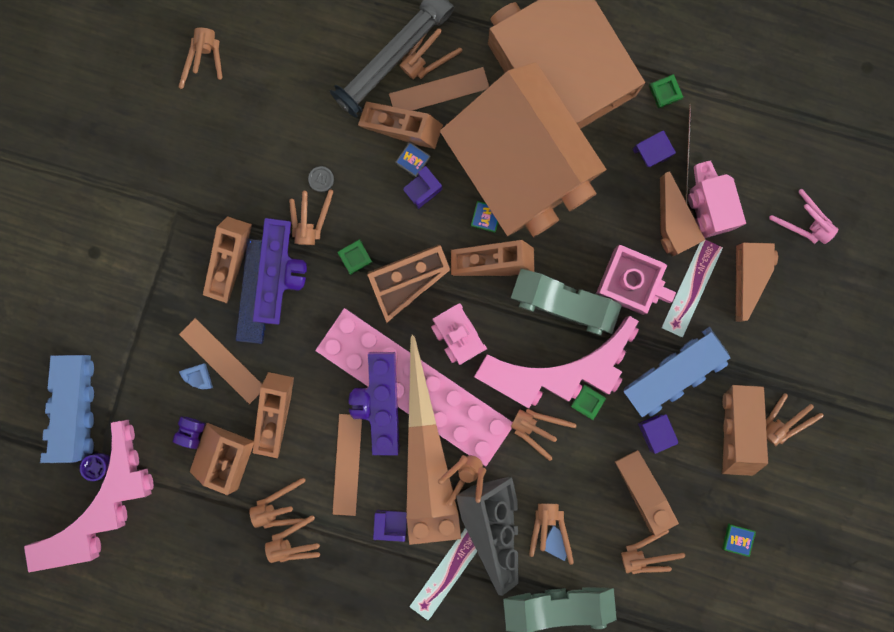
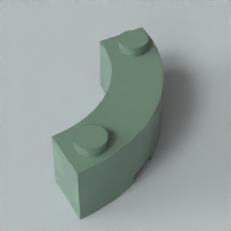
M525 269L520 270L511 296L512 299L520 302V308L532 312L536 308L587 326L586 331L600 336L602 332L613 333L622 306L610 298L579 290L576 294V289L565 286L564 283Z
M582 587V590H571L567 593L566 588L545 590V593L533 595L525 593L503 599L506 631L534 632L546 628L572 625H591L592 629H603L607 627L606 624L617 620L614 588Z

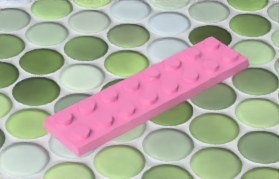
M344 308L315 351L368 387V353L395 352L398 407L409 414L410 352ZM421 360L439 435L469 456H476L482 461L484 466H487L512 429L511 425L513 422Z

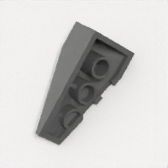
M512 477L483 483L480 503L475 501L477 484L456 495L461 519L498 595L501 596L518 584V552L514 550V535H518V526H514V511L518 510V501Z

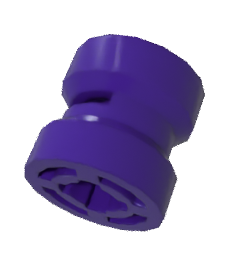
M180 416L178 422L180 428L174 434L172 442L187 448L198 449L200 443L198 437L204 431L205 423Z
M98 453L85 457L80 464L81 475L88 481H97L105 478L110 464V456Z

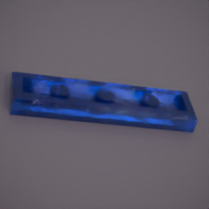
M248 239L236 341L263 344L265 323L252 322L261 240Z

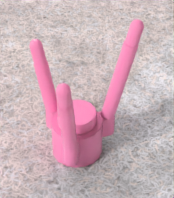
M803 189L799 190V194L807 203L804 205V208L815 219L810 226L812 233L773 215L769 217L771 221L808 238L814 244L818 240L826 244L838 232V228L822 213Z

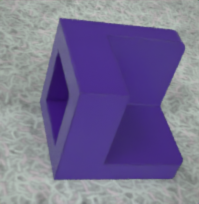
M664 130L638 143L632 149L634 154L640 153L647 167H651L660 161L664 162L676 153Z
M425 166L418 172V177L406 185L403 190L419 209L442 191V185Z
M661 413L638 423L650 452L656 454L678 444L677 437L666 414Z
M376 510L373 540L404 542L406 539L407 512Z

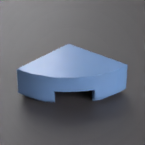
M206 364L179 371L183 380L189 385L198 389L213 388Z
M552 525L547 534L545 551L565 561L567 555L561 531Z

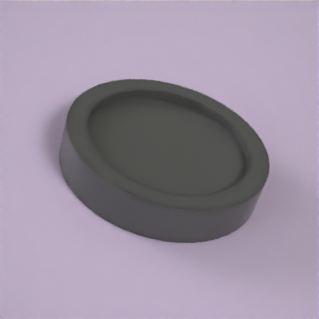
M319 166L310 172L308 181L313 190L326 192L333 186L334 176L328 168Z

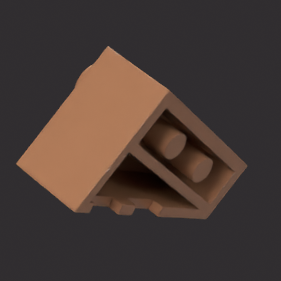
M438 244L367 272L386 322H389L397 313L444 276L450 268L442 247Z
M732 385L724 393L722 401L723 408L725 409L722 474L753 476L768 464L764 387Z

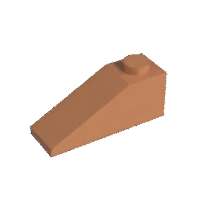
M371 102L365 103L358 124L362 128L408 143L411 142L414 145L433 149L436 147L440 130L443 127L439 121L427 113Z
M670 171L665 173L660 178L661 236L663 238L661 239V244L667 253L670 252L673 257L705 241V238Z
M227 216L217 226L203 291L204 296L225 303L229 301L247 248L252 224Z
M523 240L451 250V275L512 276L519 275L521 269L534 272V248Z
M742 243L736 246V322L748 321L774 271V266L777 265L778 252L774 250L775 243Z
M268 372L260 389L255 442L253 445L254 454L273 458L279 457L294 377Z
M637 450L615 461L649 531L656 536L678 525L679 523L666 497L640 452Z

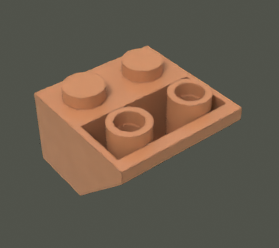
M207 423L190 473L203 486L229 495L239 488L255 441Z

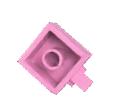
M711 161L695 165L696 185L689 190L688 201L690 207L695 209L697 216L695 221L704 238L733 231L745 225L746 221L734 179L727 174L718 176Z
M618 245L613 251L596 295L610 298L623 307L644 315L648 313L651 303L656 304L658 299L672 303L676 292L665 288V281L661 280L667 267L666 264Z
M460 303L433 318L435 325L431 326L439 341L444 339L448 348L444 350L452 363L457 361L460 365L487 349L478 337L474 326L469 318H467Z

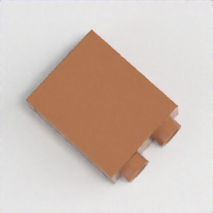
M538 0L522 10L514 2L498 10L490 19L494 26L489 31L488 45L504 72L506 73L508 70L537 62L580 129L636 97L645 84L644 79L595 0Z
M537 62L508 70L440 130V133L507 236L524 227H527L533 237L547 230L559 221L553 208L563 202L567 209L572 211L591 199L597 193L590 182L607 170Z

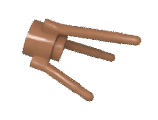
M202 27L195 28L194 38H191L190 50L179 83L180 89L184 88L194 54L193 72L197 73L201 54H209L211 49L214 54L217 78L219 80L222 79L219 55L220 41L215 40V32L213 30Z
M437 29L416 53L417 48L424 39L423 37L401 59L402 62L399 66L411 79L414 80L416 76L422 79L428 72L460 54L462 48L456 49L424 68L423 66L426 62L421 56L440 35L441 29Z
M333 190L328 191L315 230L313 229L314 224H307V191L302 192L301 223L297 222L294 199L289 200L294 244L315 245V239L320 240L321 229L331 202Z
M784 393L766 419L767 440L774 446H777L779 443L783 444L788 438L823 418V414L819 413L789 431V428L810 412L814 406L812 404L808 405L786 424L782 423L779 419L774 422V418L788 397V394Z
M528 408L526 412L520 409L511 425V428L516 430L514 434L522 437L541 455L551 461L552 456L526 433L531 434L534 431L553 442H556L557 438L535 426L537 421L533 418L571 428H576V424L536 413Z
M462 455L459 462L438 480L439 484H443L458 470L460 480L447 503L448 506H452L456 495L459 494L465 482L471 483L476 479L475 501L477 503L481 501L483 477L486 469L483 468L482 461L476 456Z
M301 478L271 496L257 501V506L250 508V518L255 528L264 526L266 529L272 526L295 525L304 520L300 518L275 520L277 515L291 512L293 508L289 506L274 510L273 505H268V503L303 484L306 481L305 478Z
M538 504L529 556H534L540 525H542L540 550L545 551L547 525L556 526V520H558L568 562L572 565L574 561L564 523V511H559V504Z
M312 515L287 530L272 535L273 541L265 544L268 561L273 563L319 557V552L300 553L318 549L320 547L318 543L291 548L289 541L283 540L286 536L313 521L315 517Z
M666 530L656 536L653 534L636 544L626 546L627 552L621 553L625 572L637 574L670 572L672 568L669 566H645L646 564L681 559L685 557V554L678 553L644 558L642 551L637 552V549L667 534L669 530Z

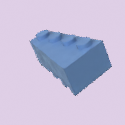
M710 327L702 332L705 336L700 340L698 338L691 339L684 344L679 354L673 353L659 363L660 367L657 369L651 368L624 388V393L641 417L646 414L653 416L662 409L661 404L667 400L671 402L677 400L684 394L682 390L690 385L692 387L698 386L706 380V374L712 370L716 373L728 365L727 360L730 359L728 351Z
M64 355L51 356L48 391L52 392V398L48 399L45 414L50 418V423L47 429L43 430V441H47L48 444L47 453H41L40 463H73L81 461L93 453L94 442L90 438V428L93 427L94 416L90 412V402L94 398V390L91 386L94 364L91 361V356Z

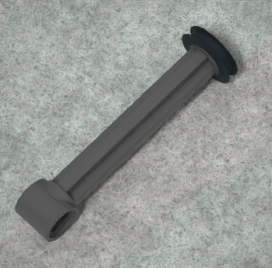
M423 0L419 7L420 11L344 89L335 85L336 90H330L331 95L339 106L357 118L356 113L363 112L358 104L434 25L441 26L451 16L455 9L453 4L448 0Z

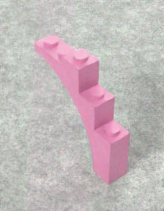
M631 316L625 317L619 328L603 345L577 361L551 368H527L500 361L487 354L474 377L527 408H530L531 404L536 406L543 394L539 391L541 386L566 401H570L571 397L576 399L582 389V385L579 384L581 380L605 394H610L611 391L615 392L622 382V378H620L622 371L613 366L615 363L619 364L626 353L623 348L627 341L632 342L639 330L636 328L639 321Z
M129 420L111 423L112 451L110 464L101 489L87 510L62 532L48 539L24 546L28 572L92 561L99 557L101 543L100 539L96 537V533L125 526L127 510L124 505L122 506V501L146 497L152 494L151 489L154 486L152 475L148 474L147 469L137 470L139 456L137 451L133 449L132 440L135 438L133 426L129 425Z

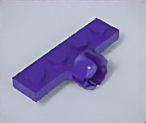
M264 219L252 322L279 325L284 290H300L304 287L305 277L291 276V273L305 274L307 266L303 260L288 257L290 221Z
M369 352V387L354 388L350 393L349 405H353L352 409H349L350 416L353 419H366L370 421L372 455H398L399 427L396 353Z

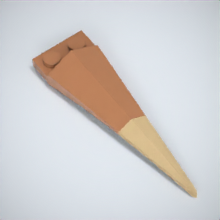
M413 335L411 336L406 517L409 545L461 539L456 501L453 502L452 506L447 504L453 493L450 478L443 484L438 483V480L448 469L416 339Z

